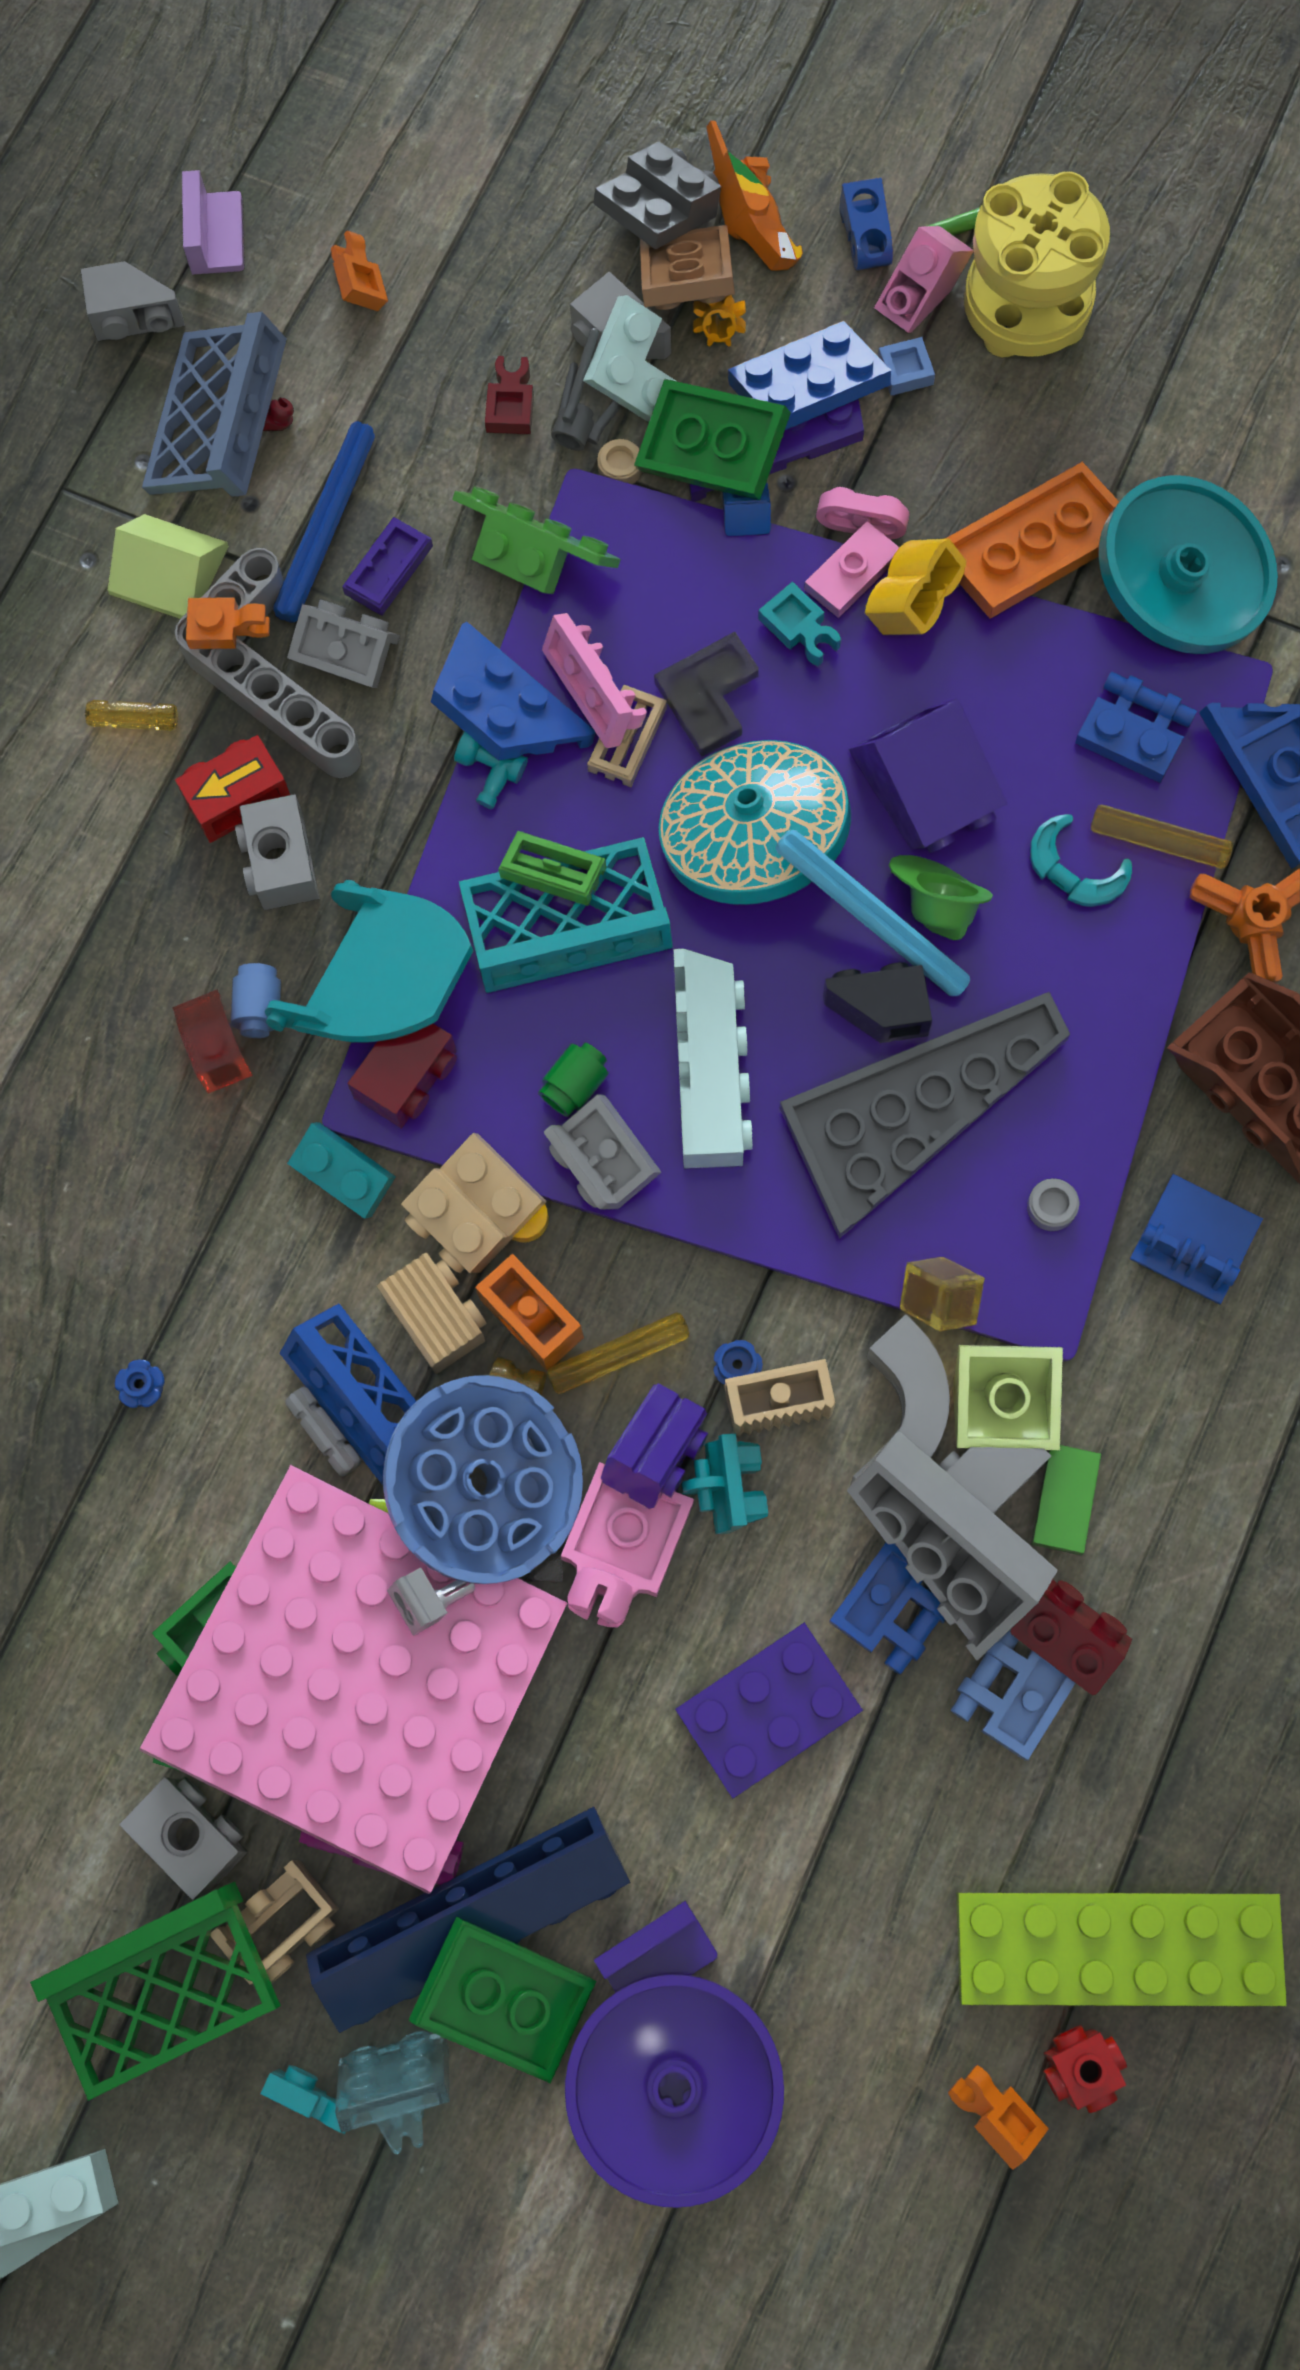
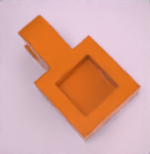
M347 230L344 233L346 248L337 245L331 247V256L334 261L333 266L342 299L352 304L379 311L388 302L379 266L367 260L363 236Z
M188 598L186 642L189 649H236L237 636L256 638L269 636L270 618L266 617V606L264 604H247L238 609L235 598Z
M978 2065L971 2070L965 2079L961 2077L948 2092L952 2101L959 2108L981 2116L974 2127L1012 2170L1026 2161L1049 2130L1011 2086L1001 2093L994 2085L990 2075Z

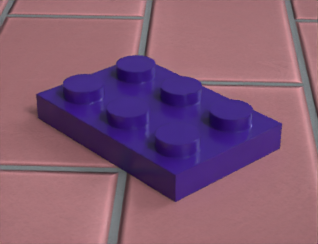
M804 1622L677 1707L675 1711L731 1798L734 1799L861 1713L863 1709Z

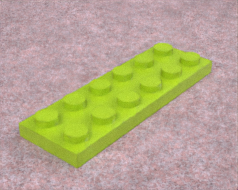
M956 1893L959 1999L961 2005L1287 2006L1280 1894Z

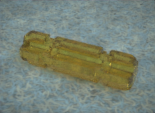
M92 700L87 702L85 709L86 723L92 727H106L111 724L112 728L149 730V728L154 726L156 730L171 731L177 728L178 710L174 704L158 703V705L153 707L152 703L115 701L110 705L106 700Z

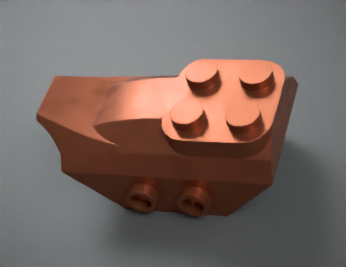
M1249 972L1173 1041L1167 1049L1175 1056L1181 1070L1208 1096L1211 1103L1220 1111L1230 1113L1243 1126L1242 1132L1248 1141L1259 1149H1266L1300 1184V994Z

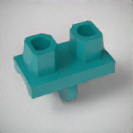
M736 1433L721 1434L718 1436V1440L704 1444L706 1459L693 1461L695 1478L681 1483L683 1494L698 1495L700 1512H713L715 1534L732 1533L749 1523L759 1521L768 1516L767 1498L764 1491L743 1492L741 1474H754L761 1470L760 1445L737 1441Z

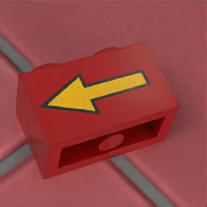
M258 735L249 740L234 742L223 754L208 762L193 764L185 770L182 776L174 779L209 843L234 831L235 825L243 823L240 806L290 796L285 779Z

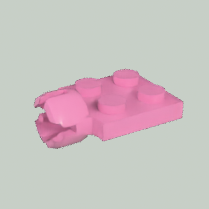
M599 1462L561 1554V1560L577 1568V1574L567 1596L568 1608L578 1616L588 1620L596 1599L600 1595L604 1598L597 1613V1617H599L597 1624L618 1628L624 1622L632 1600L637 1594H649L657 1597L693 1507L694 1499L675 1492L672 1498L662 1494L656 1506L649 1509L629 1498L627 1493L622 1494L604 1484L600 1478L605 1464Z

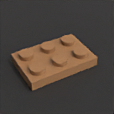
M727 225L691 230L658 249H654L640 238L644 307L654 306L659 310H668L679 306L681 302L699 300L702 303H716L725 299L726 296L735 295Z

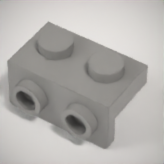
M597 1094L563 1125H551L544 1131V1134L551 1142L549 1150L552 1156L560 1165L571 1170L579 1181L577 1189L580 1195L588 1204L595 1208L619 1209L662 1173L605 1095Z

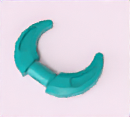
M1070 814L1059 815L1050 818L1039 826L1030 843V861L1032 868L1041 880L1047 876L1051 882L1068 895L1070 894L1067 900L1081 906L1093 907L1109 904L1123 894L1132 875V862L1130 859H1124L1118 872L1103 880L1085 878L1081 882L1080 878L1058 863L1060 857L1055 845L1057 835L1063 828L1071 825L1073 816Z

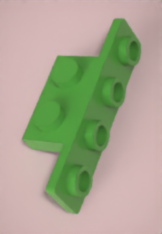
M474 486L472 493L456 490L454 492L452 500L486 515L472 560L540 592L554 594L567 553L598 566L618 568L620 564V558L607 553L608 544L582 535L580 541L570 536L571 527L554 520L545 519L544 524L533 519L535 511L527 507L509 503L507 508L498 504L499 495Z

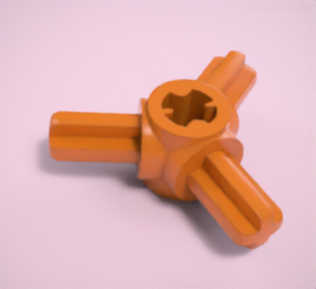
M1300 868L1276 885L1265 883L1257 888L1244 885L1241 890L1207 874H1199L1191 886L1189 897L1193 901L1227 916L1226 924L1230 926L1232 932L1239 938L1240 943L1248 944L1253 974L1274 983L1281 981L1282 969L1277 939L1284 935L1282 924L1290 919L1291 909L1300 903Z

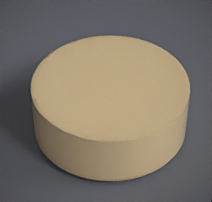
M615 439L606 443L600 449L597 457L599 475L634 484L642 474L634 466L639 447L625 439Z

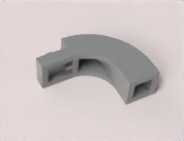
M905 1314L869 1348L867 1359L896 1390L902 1411L899 1431L932 1458L947 1424L950 1403L949 1385L944 1365L936 1348L926 1334ZM865 1464V1465L853 1476L852 1481H851L850 1484H852V1483L854 1482V1480L858 1477V1475L861 1473V1471L865 1468V1466H866L867 1464Z

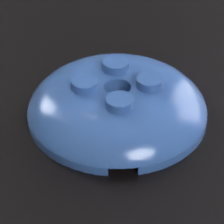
M489 1375L463 1377L444 1383L424 1394L408 1409L399 1421L390 1439L384 1461L383 1490L385 1502L391 1521L401 1540L421 1562L432 1570L451 1579L467 1583L491 1584L510 1581L530 1573L532 1569L555 1553L566 1540L576 1520L582 1498L583 1475L581 1459L572 1433L568 1434L561 1420L552 1410L554 1407L539 1393L521 1383L503 1377ZM475 1467L480 1468L487 1477V1486L482 1494L475 1490L471 1479H469V1475L472 1474Z

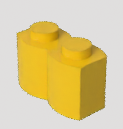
M949 538L909 540L905 542L894 554L887 577L882 579L872 590L866 604L865 614L883 635L926 633L937 621L943 607L944 597L950 595L960 583L965 571L966 559Z

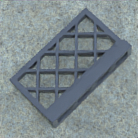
M262 311L247 313L244 325L185 332L183 334L142 488L149 495L223 488L231 497L247 494L287 340ZM240 342L237 354L229 360L225 354ZM197 347H212L195 364H192ZM221 359L225 365L209 380L205 381L202 376ZM230 380L227 392L219 399L215 392ZM198 381L201 387L182 403L184 392ZM211 398L214 404L195 420L192 414ZM187 419L191 426L172 442L174 430ZM219 419L216 432L208 438L205 431ZM200 437L204 443L185 460L181 453ZM209 458L206 468L207 473L195 474L194 471ZM177 459L180 465L167 477L161 478L163 470L172 461Z

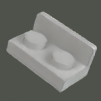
M321 599L318 607L302 604L287 658L360 684L377 688L390 643L397 644L400 636L387 631L389 622L366 614H362L360 622L345 617L347 608Z

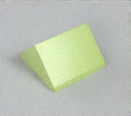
M144 514L117 527L115 530L108 592L112 596L181 619L187 613L188 598H201L208 591L229 547L228 543Z
M959 1345L953 1382L956 1447L1044 1448L1045 1450H1060L1063 1348Z

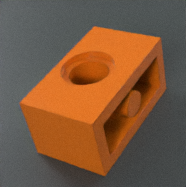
M513 1253L475 1287L480 1301L546 1371L550 1370L584 1338L579 1322Z

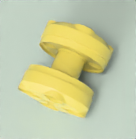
M1061 172L1056 175L1029 174L992 186L985 193L983 204L980 207L975 223L973 236L974 260L966 278L964 307L971 326L984 340L987 350L995 356H1043L1077 343L1084 335L1096 297L1095 279L1104 264L1109 245L1110 226L1102 204L1089 191L1088 183L1080 174L1074 172Z

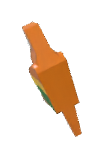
M710 121L706 128L715 165L713 173L717 177L719 185L722 186L719 203L728 233L735 239L746 241L771 271L789 270L790 267L795 266L800 260L803 251L801 245L795 246L782 226L779 208L768 190V186L771 184V177L767 175L770 167L767 158L746 156L744 160H738L728 152L716 121Z

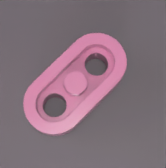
M836 487L824 492L820 496L816 518L827 528L853 534L868 521L891 540L898 539L906 533L909 510L899 499L893 496L883 495L876 497L855 493L853 490L845 487Z

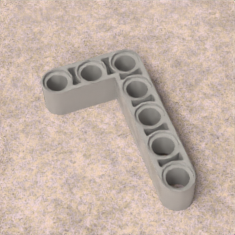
M265 548L248 550L241 555L201 598H235L238 609L247 604H264L267 616L273 610L274 603L284 582L277 557ZM269 575L265 580L254 581L259 576ZM187 613L179 620L175 628L176 640L186 663L194 671L328 775L335 778H345L358 770L361 765L362 756L353 728L242 641L247 636H237L236 649H189L186 642ZM243 665L238 671L226 672L231 666ZM266 692H277L272 698L260 699ZM299 719H312L307 725L294 726L295 722ZM341 744L347 746L346 749L340 753L334 754L328 752L335 745Z

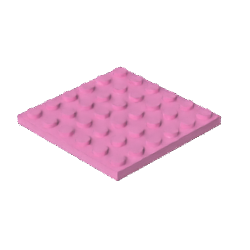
M290 1465L144 1739L140 1751L430 1894L564 1612L567 1602L519 1578L500 1583H474V1592L448 1605L446 1608L448 1613L439 1622L413 1636L387 1592L390 1586L399 1578L419 1568H422L434 1590H439L456 1580L441 1575L421 1562L401 1540L388 1513ZM467 1583L466 1585H464V1586L460 1587L459 1589H457V1590L451 1592L450 1594L446 1595L445 1597H447V1596L453 1594L454 1592H456V1591L462 1589L463 1587H465V1586H467V1585H469V1584H471V1583Z

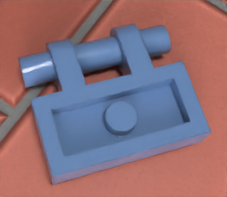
M1010 1629L985 1653L971 1678L965 1677L957 1689L960 1696L950 1711L960 1719L968 1722L978 1706L984 1708L991 1713V1716L981 1732L1024 1761H1027L1072 1690L1075 1682L1031 1650L1027 1658L1015 1652L1013 1649L1019 1640L1011 1634ZM1004 1666L1014 1672L1016 1676L1003 1697L1000 1698L988 1689Z

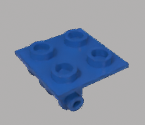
M1172 1174L1130 1260L1221 1305L1229 1287H1232L1240 1272L1239 1267L1263 1218Z

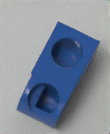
M882 177L842 184L839 210L842 223L845 224L847 239L850 241L855 270L892 265V237ZM866 193L872 195L871 199L853 201L859 194Z

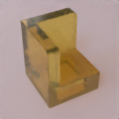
M945 1257L907 1262L900 1309L938 1331L977 1325L985 1278Z

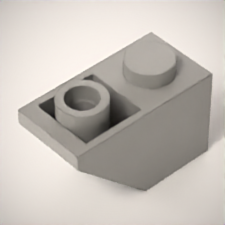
M123 261L81 269L87 315L98 341L106 339L119 340L129 335L164 332L170 328L185 326L175 292L127 262Z

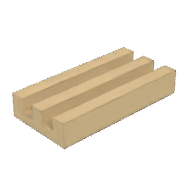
M623 685L621 691L631 690L635 693L633 701H636L637 704L634 710L639 708L647 709L648 706L653 709L626 768L621 767V764L637 729H626L621 745L617 746L610 762L603 760L608 748L604 746L599 738L587 767L588 772L597 774L598 771L605 774V778L613 781L615 778L622 780L623 785L632 787L665 714L667 700Z

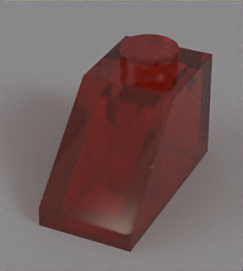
M218 989L173 1007L178 1030L195 1074L208 1094L253 1076Z

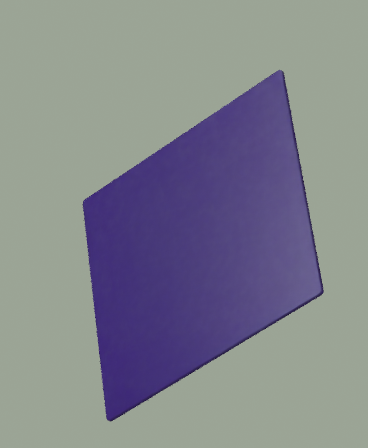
M570 469L565 475L549 519L571 527L570 536L580 541L582 535L608 544L607 553L620 558V564L618 568L598 566L567 553L554 594L543 593L524 584L500 650L592 728L542 651L553 615L568 613L576 626L587 625L592 629L588 644L601 643L603 645L599 658L608 667L613 677L612 681L619 691H621L623 685L654 695L667 700V709L632 787L623 785L622 780L615 778L614 781L607 779L602 772L598 771L597 774L588 772V761L599 740L597 734H595L592 745L587 748H579L577 742L557 744L553 753L539 755L523 754V756L528 758V763L520 781L517 784L509 780L506 781L504 788L496 797L497 802L493 809H488L476 802L479 793L483 792L486 779L492 767L479 761L470 766L456 763L407 894L426 899L450 913L464 929L473 949V953L438 1020L433 1023L453 1036L457 1049L455 1053L457 1061L449 1075L444 1080L437 1078L427 1092L429 1100L422 1113L414 1120L409 1118L401 1129L354 1099L347 1083L377 1041L351 1042L322 1117L323 1125L335 1134L440 1167L444 1165L472 1133H477L546 1200L1009 1345L1062 1347L1063 1361L1072 1360L1077 1353L1205 906L1193 901L1189 897L1190 889L1199 874H1207L1214 878L1241 784L1199 712L1212 702L1221 703V707L1242 708L1247 703L1264 704L1273 673L1272 666L1268 662L1226 650L1209 654L1175 651L1147 638L1130 623L1033 596L1027 597L990 619L960 584L950 595L944 597L941 613L935 624L926 633L883 635L865 614V609L872 590L882 579L887 577L888 570L839 618L804 590L805 581L844 543L772 523L770 533L728 536L725 533L724 512L722 509L580 469ZM792 581L825 612L824 621L820 626L832 627L841 637L840 648L837 651L832 649L827 643L822 642L816 645L823 653V663L819 666L812 664L807 659L805 646L801 642L789 650L758 620V610ZM1111 671L1127 679L1130 675L1143 680L1142 686L1166 697L1169 693L1182 698L1181 704L1197 710L1189 728L1174 721H1171L1168 727L1169 730L1184 736L1161 783L1075 744L1077 735L1096 699L1100 697L1112 704H1116L1119 698L1118 695L1103 689ZM958 699L1008 804L994 811L996 819L989 824L970 831L968 825L953 833L955 841L937 851L929 853L927 847L910 849L853 759L849 749L930 706ZM633 701L631 709H635L636 701ZM1133 703L1129 710L1153 723L1158 715ZM650 706L646 709L647 714L643 724L637 729L621 767L626 768L653 709ZM760 740L787 741L808 747L824 756L834 765L844 781L851 807L849 835L842 851L834 862L970 976V983L959 996H949L924 975L932 1016L928 1036L879 1043L824 1005L823 991L825 979L832 978L839 971L856 969L860 970L862 974L880 971L882 967L892 963L903 962L909 964V967L913 965L815 883L811 882L792 894L768 902L728 904L713 901L694 893L675 877L661 847L659 819L662 807L671 789L688 770L715 752L737 744ZM617 747L608 748L603 760L610 762ZM1070 814L1073 816L1071 825L1063 828L1057 835L1055 845L1060 857L1058 863L1080 878L1081 882L1085 878L1099 880L1109 878L1118 872L1124 859H1130L1132 862V875L1123 894L1109 904L1093 907L1081 906L1067 900L1070 894L1068 895L1051 882L1047 876L1041 880L1032 868L1030 861V843L1039 826L1050 818L1059 815ZM517 831L583 852L644 837L663 906L666 907L670 921L673 948L486 993L459 881L499 872L498 868ZM521 849V851H520V853H523V854H526V855H529V856H532V857H535V858H538V859H541V860H543L544 858H547V857H544V856H541V855H538V854H535V853H532V852H529V851H526V850H523V849ZM638 855L619 859L612 870L631 879L641 865ZM913 855L938 862L955 871L972 884L989 890L993 894V898L989 902L979 904L974 920L967 928L962 939L952 940L933 933L913 917L911 912L910 886L895 876L889 868V863L893 857ZM582 868L576 870L585 874L588 872V870ZM643 878L640 884L647 886L645 878ZM604 879L594 895L614 904L624 887ZM524 885L519 891L536 901L544 893ZM490 890L473 894L472 898L475 905L492 912L502 898V895ZM633 893L622 909L635 915L651 911L653 907L650 900ZM554 895L547 906L567 915L576 902ZM512 901L501 918L520 927L531 910ZM588 905L584 907L576 921L586 926L597 924L602 921L607 913ZM540 915L529 932L539 937L552 935L560 924ZM477 918L479 927H481L484 921ZM494 926L483 941L485 950L506 946L513 935ZM674 949H686L732 963L734 981L743 980L745 1010H736V1026H746L747 1056H738L739 1073L749 1074L750 1103H741L742 1120H751L752 1150H743V1166L684 1169ZM1050 992L1070 1032L1068 1041L839 1239L779 1108L780 1102ZM586 1042L600 1051L607 1059L603 1066L607 1069L609 1075L586 1104L597 1094L605 1095L662 1172L619 1209H599L588 1204L577 1189L579 1181L570 1169L560 1165L552 1156L549 1150L551 1142L544 1134V1131L549 1126L563 1125L578 1112L574 1109L570 1116L566 1117L549 1106L538 1094V1091L544 1085L542 1083L543 1077L570 1044L581 1047ZM1047 1179H1060L1069 1183L1075 1189L1079 1198V1209L1074 1220L1062 1230L1047 1231L1041 1229L1032 1222L1027 1211L1028 1198L1033 1188L1038 1183Z

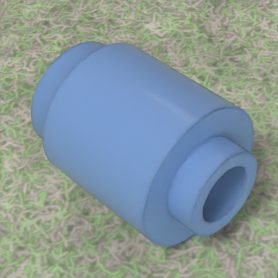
M249 963L239 966L238 975L233 978L231 1025L239 1029L242 1036L264 1038L269 1036V1031L274 1030L266 1024L268 1017L265 1014V1009L270 1001H280L281 980L277 978L276 968L260 963Z

